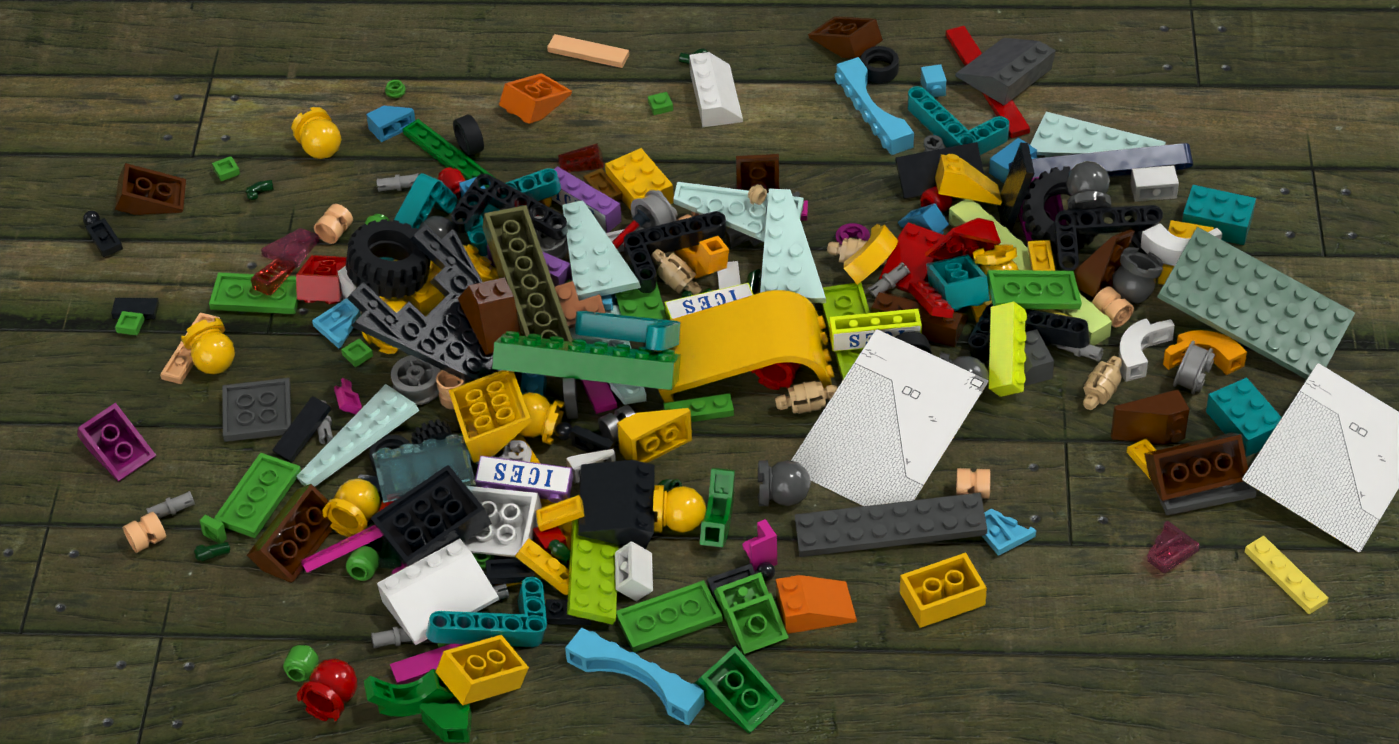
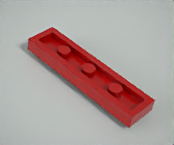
M918 280L917 283H909L908 291L931 316L953 318L954 309L929 282Z

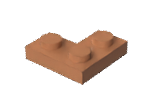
M573 281L555 286L569 329L575 327L577 311L606 313L600 294L579 301Z

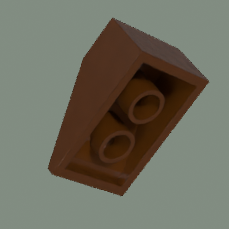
M834 16L808 34L810 39L840 57L851 59L861 58L865 50L876 47L878 43L883 41L877 21L872 18Z
M779 154L736 156V189L749 191L752 186L757 184L762 185L767 190V193H769V189H779Z
M125 163L118 178L115 210L133 215L182 213L186 179Z
M1130 229L1112 236L1076 268L1074 275L1078 290L1095 297L1102 289L1112 287L1113 274L1121 265L1120 257L1124 249L1129 248L1135 231Z
M505 277L469 285L457 298L486 356L493 354L494 342L503 334H506L507 331L519 332V336H521L514 295Z
M1178 389L1114 406L1111 438L1139 442L1146 438L1150 443L1163 445L1179 442L1185 439L1190 409Z

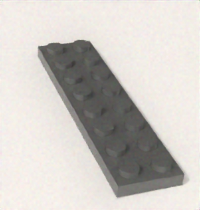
M981 493L795 514L800 557L976 537L988 534Z

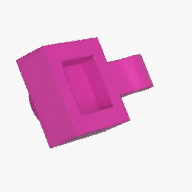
M342 378V387L337 385L334 387L339 409L344 412L357 414L362 409L359 395L352 391L351 381Z

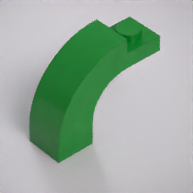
M711 469L708 505L705 518L701 523L700 545L724 547L734 504L736 470Z
M431 669L420 679L408 684H390L372 676L364 680L367 701L377 704L379 713L388 716L404 717L420 714V704L432 702L444 704L454 696L437 675L435 669Z

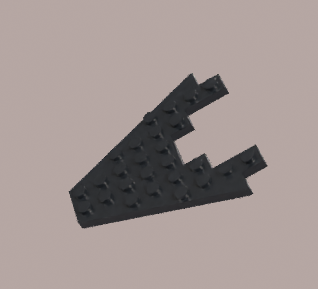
M425 224L410 239L413 244L441 269L430 283L445 298L426 317L410 302L396 313L364 282L347 298L363 313L352 324L355 329L400 349L407 355L421 359L467 382H472L501 371L492 369L493 354L485 355L457 299L469 285L481 283L482 280L454 229L441 239ZM514 372L519 383L522 378V372Z

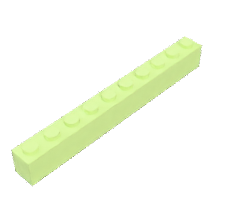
M965 199L949 208V224L954 228L976 218L993 221L1001 241L999 245L1009 244L1013 245V248L1016 247L1017 257L1012 260L1017 264L1019 270L1032 271L1028 248L1020 239L1013 236L1006 227L997 222L992 215H989L982 209L980 204L973 200ZM1079 292L1082 302L1080 310H1053L1086 320L1090 335L1089 344L1095 346L1110 337L1112 321Z

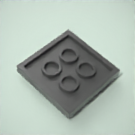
M290 378L222 385L224 442L284 435L292 424Z

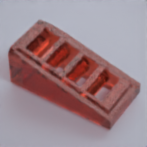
M598 143L558 155L560 168L566 172L593 170L604 167L603 155Z
M278 258L251 278L253 289L271 296L293 272L295 265Z

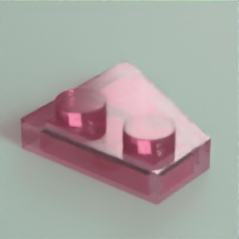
M299 228L261 249L262 256L298 268L319 241V236L316 233Z
M1169 521L1164 523L1163 532L1157 536L1155 545L1151 547L1147 554L1148 562L1162 573H1166L1199 551V543Z

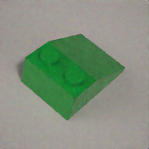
M736 646L694 682V684L704 690V696L711 704L748 733H751L784 702L781 696Z

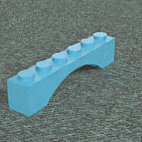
M857 57L837 64V73H835L837 84L843 87L845 95L850 97L855 109L860 111L863 120L871 126L873 134L878 136L883 148H886L891 155L914 148V132L907 122L883 111L871 100L866 90L868 69L860 58Z
M581 628L565 647L567 662L585 672H616L638 679L649 686L664 704L668 715L687 725H690L705 705L704 690L698 685L690 684L681 679L677 674L661 669L656 663H650L640 658L638 654L624 650L617 643L609 642L593 631Z

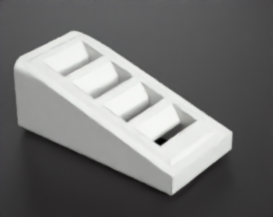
M609 449L566 458L567 467L572 468L574 483L580 482L581 464L603 463L606 459V462L616 461L615 451Z

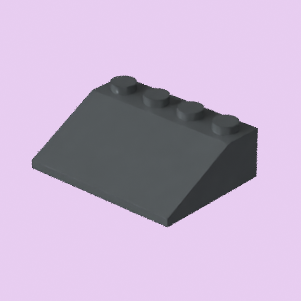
M1002 38L959 70L955 76L1002 105H1006L1052 69L1056 50L1041 41Z

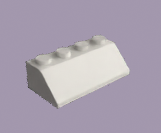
M710 52L689 55L690 74L702 127L743 122L730 65Z

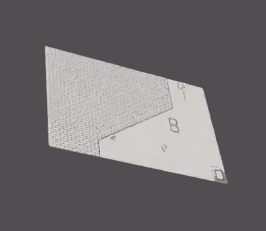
M876 329L791 461L800 463L807 470L811 481L862 506L913 501L984 390L988 380Z
M1318 363L1242 480L1355 551L1361 552L1399 489V412Z

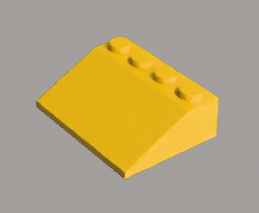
M501 370L448 390L473 463L478 462L480 456L491 457L496 455L532 422L514 371Z

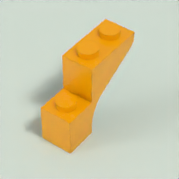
M719 236L700 241L699 245L674 251L697 274L695 279L727 268L729 248Z

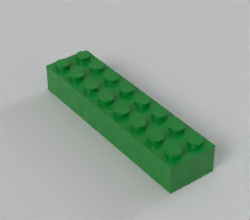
M507 331L506 334H503L494 342L492 369L672 390L679 380L681 354H675L674 350L669 349L656 352L645 349V347L631 349L630 345L618 344L617 347L608 346L606 342L588 344L582 339H573L570 342L564 341V338L557 336L544 339L539 334H528L527 337L519 336V332Z

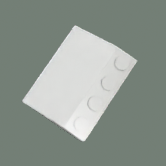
M467 486L485 508L492 524L464 544L471 553L515 557L528 538L533 539V529L538 527L536 510L542 508L538 493Z
M461 539L377 583L382 602L415 645L428 639L426 637V629L429 617L433 612H478L499 600L497 593L478 562Z

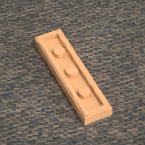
M554 34L547 46L550 53L623 68L629 57V50L556 34Z
M200 312L192 325L204 319L208 323L213 322L214 318L220 319V317ZM182 341L161 372L162 380L182 384L193 367L191 349L185 348Z

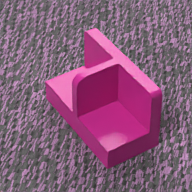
M764 519L757 522V537L742 544L743 550L750 558V564H752L754 570H757L758 565L763 562H769L773 566L777 565V535L767 520Z

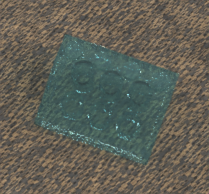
M449 435L445 439L437 441L435 439H428L423 441L422 444L417 445L403 444L400 448L392 450L390 448H382L376 453H372L383 503L397 500L447 465L453 469L466 486L476 484L463 435Z

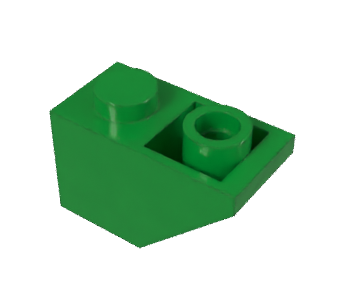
M436 702L420 704L423 723L444 742L470 743L472 723L470 704L462 705L459 702L454 704H439Z

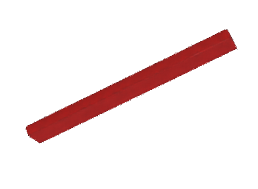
M965 26L946 30L947 39L965 66L982 54ZM982 93L996 116H1002L1009 120L1010 138L1030 133L1029 125L1013 100L1009 101L1006 105H1002Z

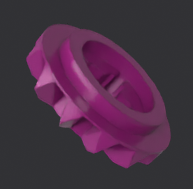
M845 224L837 230L836 242L842 245L844 238L849 239V237L868 241L870 233L866 227L860 224Z

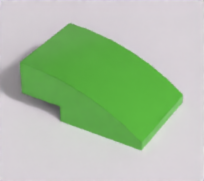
M761 572L720 586L714 590L723 616L743 655L788 639L772 593L768 592Z

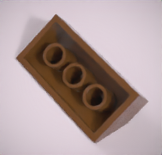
M879 292L871 307V313L919 309L922 324L921 334L925 335L929 341L951 347L956 346L969 317L968 313L954 311L953 318L931 316L917 300L888 292Z
M1227 433L1144 453L1149 477L1162 501L1243 482L1242 478L1248 471L1242 435L1237 433Z
M312 484L297 489L247 556L263 572L292 583L304 568L301 561L313 555L333 530L330 527L332 522L328 517H323L322 511L329 501Z

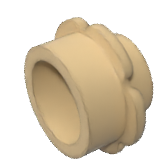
M759 184L752 186L748 192L751 204L761 205L767 196V190Z

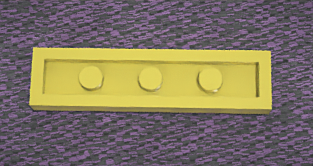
M1265 536L1260 537L1245 547V553L1308 614L1327 604L1328 597Z

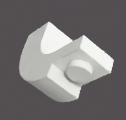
M1160 223L1142 231L1141 248L1147 254L1151 252L1159 257L1164 264L1175 266L1191 238L1174 236ZM1218 228L1208 232L1222 239V232Z
M1146 318L1136 322L1125 331L1119 348V358L1122 361L1120 373L1125 382L1146 377L1148 360L1142 351L1149 346L1173 340L1175 325L1171 319L1150 324Z

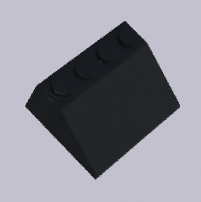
M636 460L581 464L579 495L583 502L585 517L578 519L577 535L625 546L632 541L646 549L654 533L653 498L655 465Z
M449 465L370 517L405 567L412 565L458 539L465 543L492 524L485 508Z

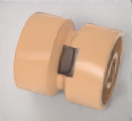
M332 204L324 213V216L315 223L314 231L324 242L334 244L352 224L353 216L342 205Z
M1112 287L1102 289L1092 301L1098 310L1110 318L1112 326L1115 328L1124 325L1131 318L1134 311L1133 305L1125 298L1121 299V295Z
M441 370L436 376L439 400L445 408L454 409L448 390L464 385L466 381Z
M957 468L956 495L981 493L982 499L990 498V469H976L975 472H972L970 468Z
M154 512L142 516L140 522L134 520L123 526L125 536L136 553L148 548L150 542L156 544L166 539L165 530Z

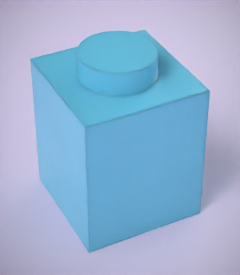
M941 64L921 67L922 88L933 97L946 96L947 80Z

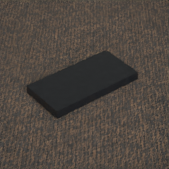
M974 142L896 157L895 162L903 199L920 197L927 189L937 186L935 176L941 154H955L984 174L978 143Z
M1020 142L1001 191L1002 203L997 205L1001 225L1006 227L1010 233L1035 174L1029 145Z

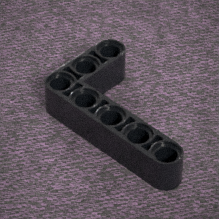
M480 174L475 178L451 214L454 230L458 233H466L473 227L488 204L499 210L526 205L534 229L555 240L565 238L568 233L567 220L564 215L489 174ZM483 185H488V186H489V187L486 188V189L480 188V187L483 186ZM501 195H507L504 199L498 198ZM471 202H478L476 205H469ZM537 215H543V216H544V217L541 218V219L535 218V216H537ZM460 218L466 219L464 222L457 221ZM555 225H562L559 229L553 228Z
M1156 205L1060 211L1054 221L1057 270L1075 271L1078 267L1077 235L1121 233L1130 229L1135 232L1145 231L1161 223L1163 218L1162 210ZM1147 215H1154L1157 220L1150 221ZM1132 216L1135 222H1127L1125 217ZM1109 217L1113 220V223L1107 224L1103 221V218ZM1081 219H1089L1091 224L1084 225ZM1067 220L1070 225L1062 226L1059 221ZM1067 240L1071 243V246L1064 247L1061 241ZM1070 261L1073 264V267L1066 268L1064 267L1063 262Z
M715 211L626 234L624 237V255L629 268L640 283L641 288L637 289L642 293H651L656 288V270L650 257L656 249L668 253L699 245L700 241L719 236L722 239L726 234L725 215Z
M993 304L985 308L968 339L971 357L977 358L982 363L988 361L990 356V317ZM1025 309L1027 314L1025 332L1037 329L1044 342L1073 348H1084L1090 343L1089 328L1086 320Z

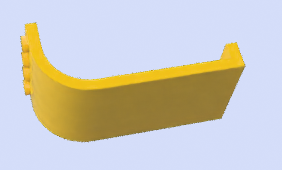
M785 290L766 291L671 319L679 321L681 324L679 345L669 348V350H674L675 354H681L679 380L672 390L659 389V393L665 403L674 402V393L783 362L799 363L811 368L817 374L823 389L826 386L832 385L831 378H834L832 366L828 364L832 360L829 349L825 346L829 342L826 333L823 332V329L826 328L823 316H818L814 305L806 297L798 293Z

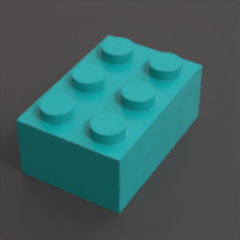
M1192 185L1182 222L1214 227V229L1218 228L1222 232L1221 240L1245 245L1254 215L1256 198Z
M968 254L926 264L930 285L942 295L944 300L948 301V304L954 311H958L965 306H979L983 302L990 301L987 276Z
M1247 377L1208 395L1206 413L1224 434L1237 433L1242 435L1246 457L1261 451L1282 419Z

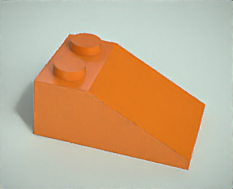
M540 73L505 83L499 106L505 108L508 113L517 115L523 122L533 123L545 118L572 94V90Z
M803 575L776 579V598L787 634L857 622L846 581Z

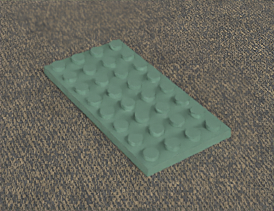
M1199 227L1196 228L1157 298L1305 379H1308L1318 363L1327 367L1355 315V312Z

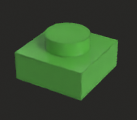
M667 92L648 96V103L654 115L673 111V103Z
M232 156L212 163L213 169L220 181L240 175L239 168Z
M122 311L115 326L116 332L138 335L145 320L143 314Z
M360 339L341 349L342 355L354 367L373 357L372 350Z
M205 514L199 520L204 536L219 544L227 539L225 526L219 519H213Z

